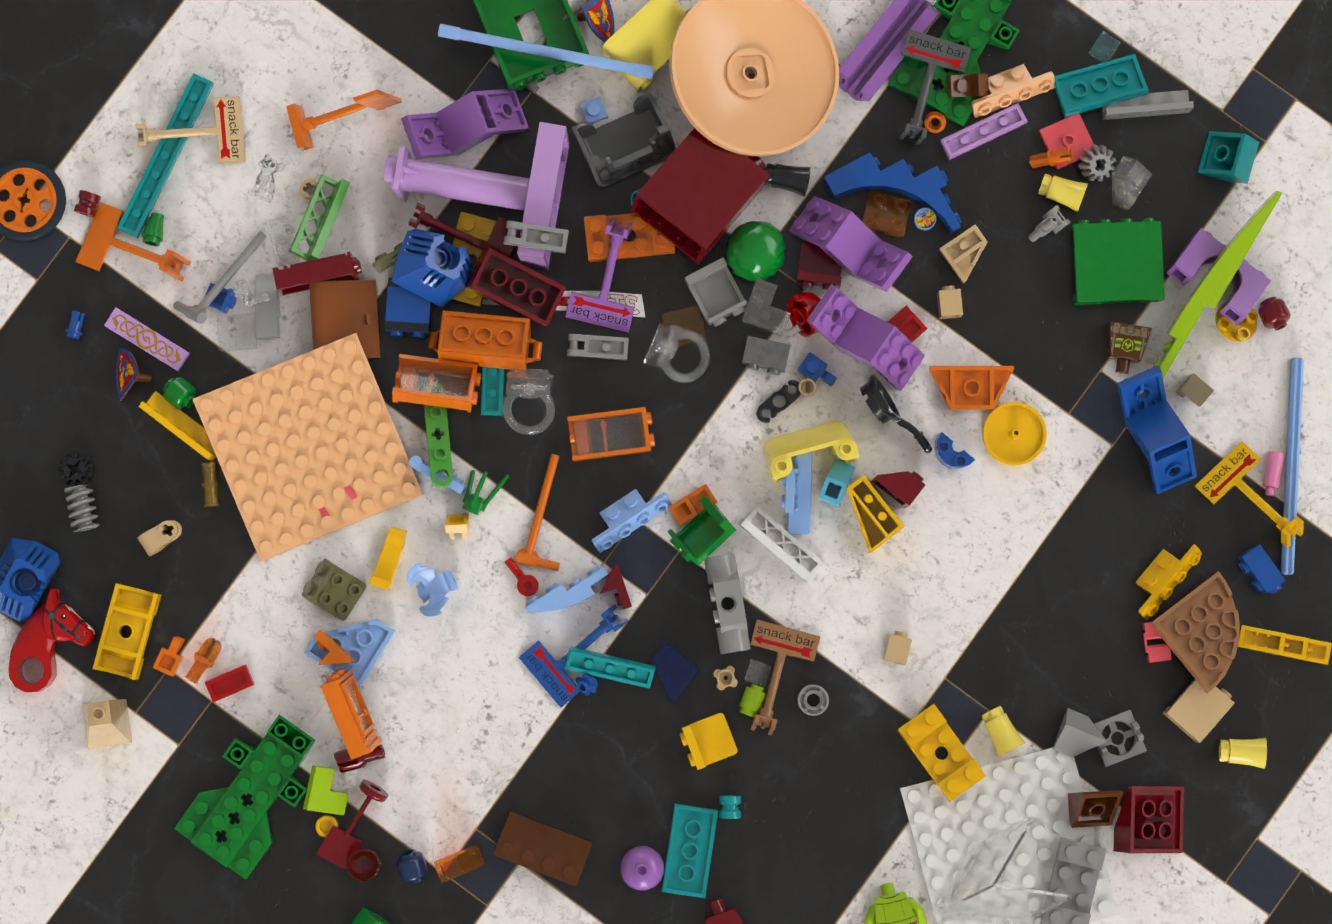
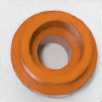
M938 111L930 112L924 120L925 128L931 133L941 132L946 126L945 116ZM937 118L939 124L933 125L931 120Z

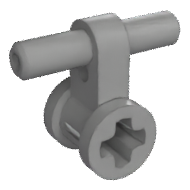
M1058 205L1042 216L1044 220L1028 236L1030 241L1035 242L1038 238L1044 237L1051 231L1056 234L1071 223L1069 219L1066 220L1061 214Z

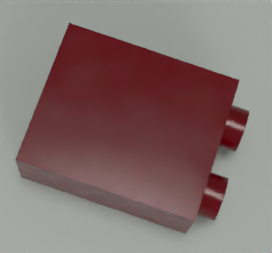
M694 128L639 190L630 210L699 264L761 192L769 174L764 171L766 165L760 157L746 156L725 150L705 138Z

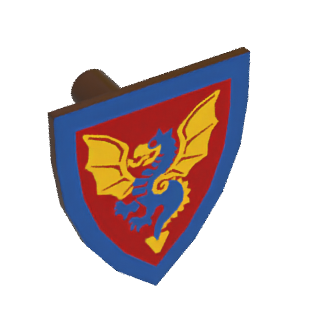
M591 0L581 8L582 13L577 14V19L579 22L587 21L593 33L605 43L614 34V17L609 0Z
M119 348L116 365V386L119 401H122L135 381L150 383L152 376L139 373L137 361L128 349Z

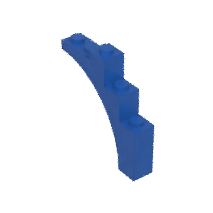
M869 152L826 175L823 179L833 199L862 190L897 192L911 197L933 210L950 234L958 231L961 227L959 215L956 211L952 212L949 206L951 201L945 192H941V190L946 188L948 178L943 169L939 170L938 166L914 178L915 172L911 164H906L904 159L880 171L881 164L876 156L873 157Z

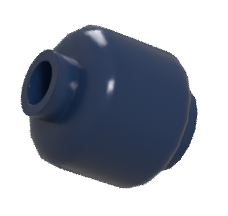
M409 849L399 854L396 866L401 879L411 882V884L421 882L424 879L423 876L428 872L423 854L415 849Z

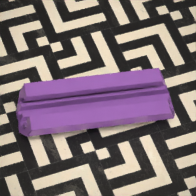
M894 0L839 68L840 88L857 101H870L905 56L901 54L908 30L924 34L940 12L927 0Z

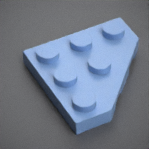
M375 619L327 631L326 633L355 660L352 663L324 665L333 671L344 668V671L352 669L351 675H354L358 686L362 687L396 630ZM313 637L304 653L320 662L330 651L328 649L323 651L315 643L317 639Z

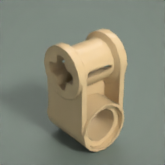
M166 520L141 534L138 540L150 557L176 540L182 533V527L175 520ZM167 526H173L172 534L166 533L168 531Z

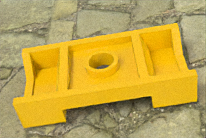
M461 212L456 229L487 242L496 221ZM454 238L453 246L461 248L464 245L468 255L476 256L478 261L482 253L481 249ZM465 287L452 300L481 309L484 297Z
M115 584L92 669L139 680L144 662V651L153 618L157 614L161 594ZM125 625L130 626L132 629V634L128 638H124L121 635V628Z
M932 704L897 730L949 803L986 777V774L965 749L935 704ZM939 747L945 748L948 752L947 758L944 760L938 759L935 755V751Z

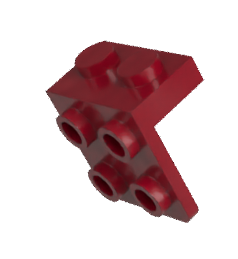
M804 240L801 243L796 283L805 288L820 286L823 290H828L831 284L840 288L842 268L819 246Z

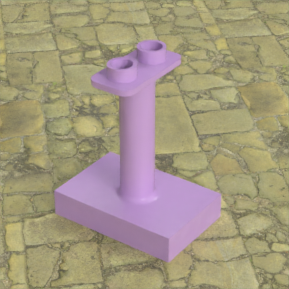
M539 123L530 178L414 160L407 147L400 146L398 156L388 155L386 158L384 181L389 182V189H393L402 202H407L409 192L523 210L522 223L555 228L570 145L567 128L562 125ZM518 246L517 254L522 265L548 270L551 251Z

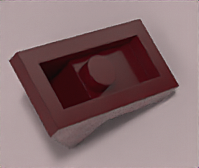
M615 565L600 594L617 589L618 593L614 594L617 605H622L623 609L632 607L619 565Z

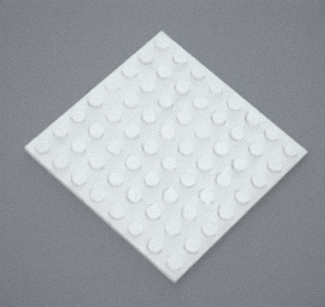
M1053 747L981 766L980 768L986 774V777L950 803L933 779L900 788L936 924H1040L1060 837L1099 846L1094 827L1071 828L1067 793L1084 791L1074 757L1053 750ZM1104 863L1097 880L1090 910V922L1118 915Z

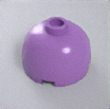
M636 846L630 849L624 855L620 864L622 878L629 887L636 890H649L655 887L661 881L664 874V862L661 855L648 846Z

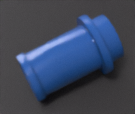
M71 311L68 329H65L66 337L79 340L80 336L83 335L81 329L86 314Z

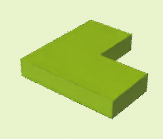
M312 765L303 809L337 815L345 814L349 794L331 790L335 769Z

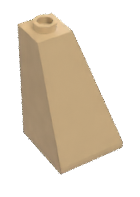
M126 699L82 705L88 749L132 743Z

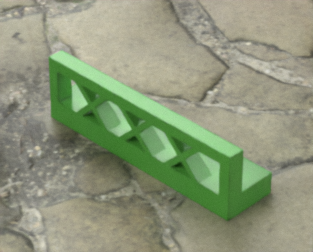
M323 174L320 175L289 250L290 253L306 261L320 258L350 185L349 181L341 179L337 182ZM324 182L334 187L331 195L324 196L322 191ZM322 201L325 208L324 213L317 215L314 204ZM314 220L317 230L315 233L309 234L306 224ZM306 239L309 246L307 254L296 249L299 241Z

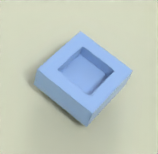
M600 96L580 103L586 122L593 124L608 118Z

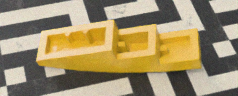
M1242 625L1238 647L1328 665L1332 643Z

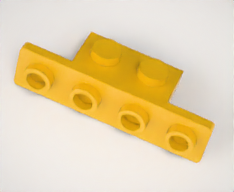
M1194 544L1181 560L1163 549L1138 578L1136 584L1151 595L1138 611L1145 620L1156 614L1159 605L1171 596L1174 587L1181 583L1189 569L1200 561L1202 553L1198 546Z

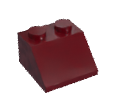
M906 471L875 476L871 481L905 508L911 505L925 487V484L922 482L924 479L914 471L912 473Z

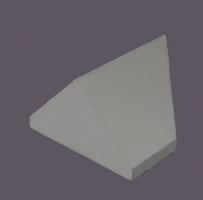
M1067 708L1053 750L1070 757H1075L1107 740L1088 716Z

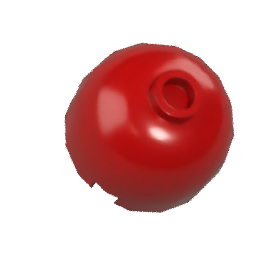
M804 292L788 299L790 303L787 304V313L793 327L798 325L801 330L798 333L804 337L816 334L818 331L807 319L821 299L811 292Z

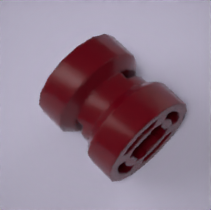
M80 190L78 195L79 202L75 205L74 212L95 218L97 212L95 209L96 204L100 202L101 196Z

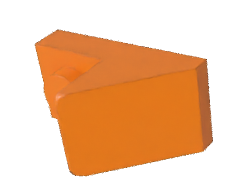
M319 630L314 635L317 639L315 643L323 651L327 649L330 651L318 665L352 663L355 660L323 630Z

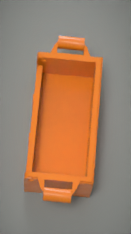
M443 310L440 330L430 332L428 350L438 353V358L442 360L478 364V367L526 371L527 363L541 360L543 343L530 338L531 324L529 318ZM530 343H534L532 358H528Z

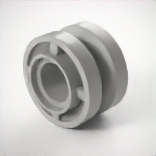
M811 684L800 690L797 703L805 714L816 716L822 714L827 709L829 696L824 688ZM810 694H816L819 697V703L816 706L808 705L807 697Z

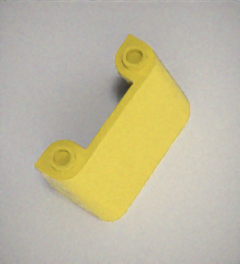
M650 0L602 46L603 56L629 63L655 66L654 73H656L670 60L673 38L679 24L686 15L685 11L676 0ZM619 72L637 92L641 89L645 91L653 84L651 79Z
M833 421L768 439L764 443L763 453L771 482L782 481V478L791 473L793 468L791 457L830 447L832 456L837 455L845 463L856 461L860 457L846 424L841 421Z

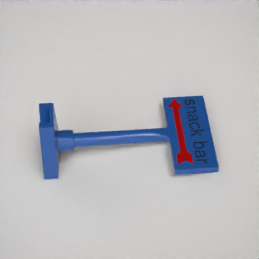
M613 605L601 614L604 619L599 623L600 626L575 647L586 649L605 632L608 633L612 629L616 632L629 620L625 618L620 621L619 616L613 612L618 607ZM538 640L518 657L560 707H563L580 692L578 686L564 671L567 654L559 661H556Z

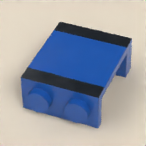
M388 277L385 331L390 332V336L403 337V333L412 334L411 337L425 338V335H430L431 302L393 283L392 278Z

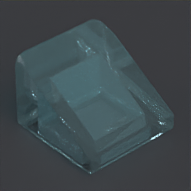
M1102 31L1089 54L1102 63L1107 62L1111 59L1121 42Z

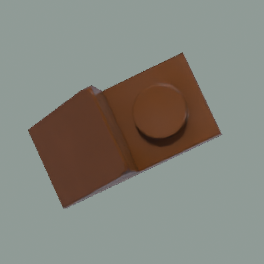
M988 74L947 76L948 98L989 95Z

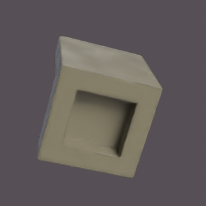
M1192 374L1176 393L1182 398L1188 397L1197 406H1201L1214 390L1197 375Z

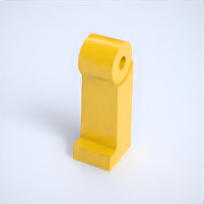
M394 526L390 527L373 576H371L370 585L391 590L405 546L407 530Z

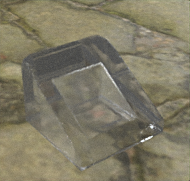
M750 659L744 680L765 687L771 666Z

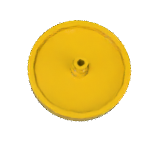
M1010 402L997 407L988 415L983 426L982 437L986 450L995 460L1005 465L1019 466L1032 461L1041 453L1046 443L1047 430L1043 418L1034 408L1024 403Z

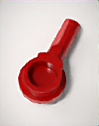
M511 557L504 562L518 579L517 589L520 594L532 596L538 591L539 583L534 576L525 575Z

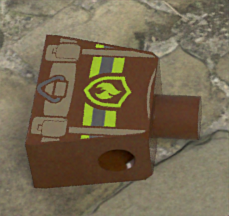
M1114 321L1107 323V359L1117 360L1116 373L1128 374L1130 363L1141 362L1152 328Z

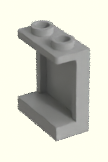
M724 257L685 277V282L709 326L714 324L716 327L727 321L725 317L731 314L735 317L746 311L745 307L748 303L733 279Z

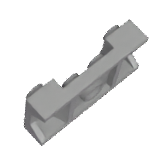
M1060 837L1040 924H1089L1090 910L1097 880L1105 858V848Z

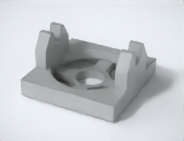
M1131 710L1094 723L1101 734L1107 725L1111 731L1106 739L1107 741L1097 746L1105 767L1147 751L1143 742L1144 736ZM1115 722H1123L1131 729L1125 732L1118 730ZM1114 732L1122 733V743L1116 745L1111 741V736ZM1134 736L1133 746L1126 752L1124 747L1126 738ZM1112 745L1117 747L1120 755L1109 753L1106 746Z

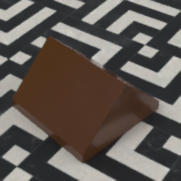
M1123 791L1067 793L1071 828L1112 825L1123 796Z

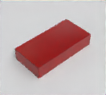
M247 665L238 667L205 682L213 702L255 685Z

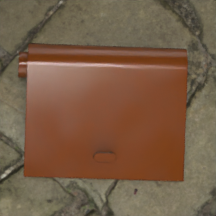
M376 280L318 281L309 283L313 350L357 333L366 357L380 358Z

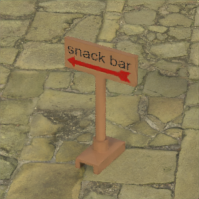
M756 620L750 645L777 652V657L764 708H761L760 715H755L750 730L755 731L757 725H759L762 729H765V727L769 728L768 735L773 734L777 720L772 718L774 713L772 708L785 657L788 655L814 662L820 636Z

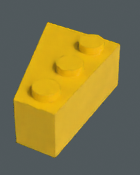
M866 474L846 488L869 553H872L906 526Z

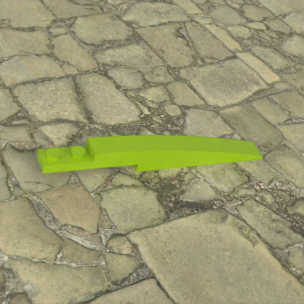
M1275 191L1243 225L1205 273L1166 333L1172 336L1173 340L1167 341L1162 350L1165 354L1161 360L1157 359L1153 367L1158 365L1162 371L1163 378L1204 308L1208 306L1215 309L1281 197L1282 192Z

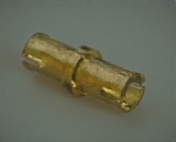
M216 462L202 463L203 483H201V486L204 487L205 507L219 506L217 493L219 482L216 479Z

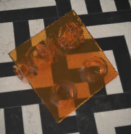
M870 191L862 222L870 230H878L877 233L883 231V235H886L887 232L888 235L896 236V238L899 236L904 237L912 201Z

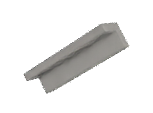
M1188 90L1148 93V95L1101 107L1102 120L1189 113L1194 108L1193 101H1189Z

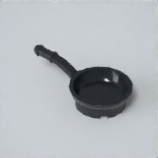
M872 374L868 382L860 387L862 396L866 394L868 396L866 403L872 413L882 424L892 420L897 425L907 429L914 435V439L918 441L924 452L930 453L932 447L923 435V432L901 418L889 393L878 378Z

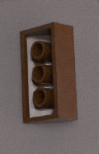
M510 811L493 855L577 886L593 842Z

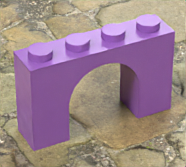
M1200 228L1183 249L1167 274L1185 286L1193 278L1200 266L1213 264L1227 245L1222 244L1211 233ZM1246 259L1242 261L1232 278V295L1219 312L1236 326L1246 318L1271 282L1263 272L1251 266Z

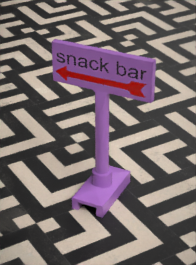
M611 218L605 234L611 235L609 241L611 246L600 295L596 298L571 292L565 317L629 333L635 307L609 301L608 294L619 246L622 245L623 239H627L633 223L628 222L627 226L623 228L620 224L615 226L616 219Z

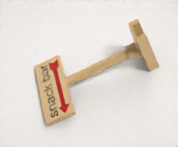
M240 96L213 98L216 122L214 127L156 130V128L146 129L145 124H135L137 130L143 129V133H138V138L144 139L142 142H137V146L147 147V142L163 138L215 135L217 136L219 163L245 162Z

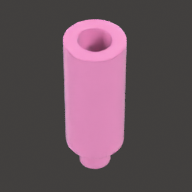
M1268 451L1263 486L1266 487L1265 495L1274 496L1275 489H1279L1284 459L1283 453Z

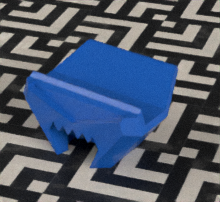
M419 229L407 231L397 255L392 282L443 308L465 288L474 267L464 245L461 248H457L451 245V243H447L444 240L445 235Z
M11 538L0 558V612L19 622L30 618L45 588L60 566L57 552L36 541Z

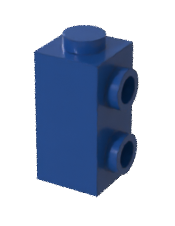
M1260 544L1254 545L1237 557L1240 561L1238 563L1239 567L1245 574L1249 573L1253 579L1251 583L1258 592L1274 594L1282 588L1281 584L1286 580Z

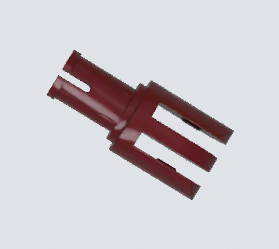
M382 744L378 745L371 753L352 760L347 749L334 753L340 773L364 768L367 762L386 758Z

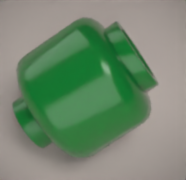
M171 378L164 385V398L176 409L189 408L194 404L193 399L196 398V389L184 378Z

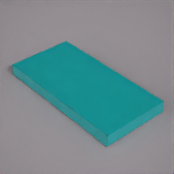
M1135 54L1054 76V89L1064 117L1148 95L1149 92Z
M675 803L662 892L699 898L706 897L718 810Z

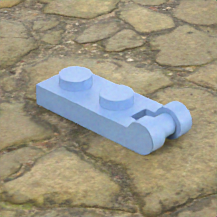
M412 456L409 460L410 466L431 478L430 468L424 464L423 459L419 456ZM442 471L435 475L439 481H446L448 477L443 475L444 472ZM453 475L452 482L448 488L460 495H463L466 487L462 485L464 481Z

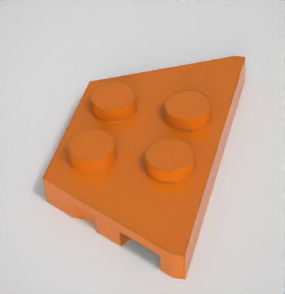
M929 366V371L949 410H994L1014 370V366Z

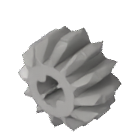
M1092 144L1091 151L1088 148H1084L1086 155L1079 156V159L1083 160V162L1078 164V167L1083 169L1081 174L1085 177L1088 176L1090 181L1095 179L1102 181L1103 175L1107 178L1110 177L1108 171L1115 170V167L1111 164L1116 162V158L1112 157L1113 151L1110 149L1106 150L1104 145L1098 147L1095 144Z

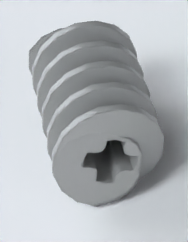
M87 484L64 489L65 493L71 494L66 497V501L73 502L67 509L75 511L69 514L70 519H76V521L70 524L71 527L78 528L73 532L91 530L100 526L98 523H92V520L96 519L98 515L91 514V511L95 510L96 506H90L89 503L94 501L95 498L88 497V494L92 493L93 489L86 488Z

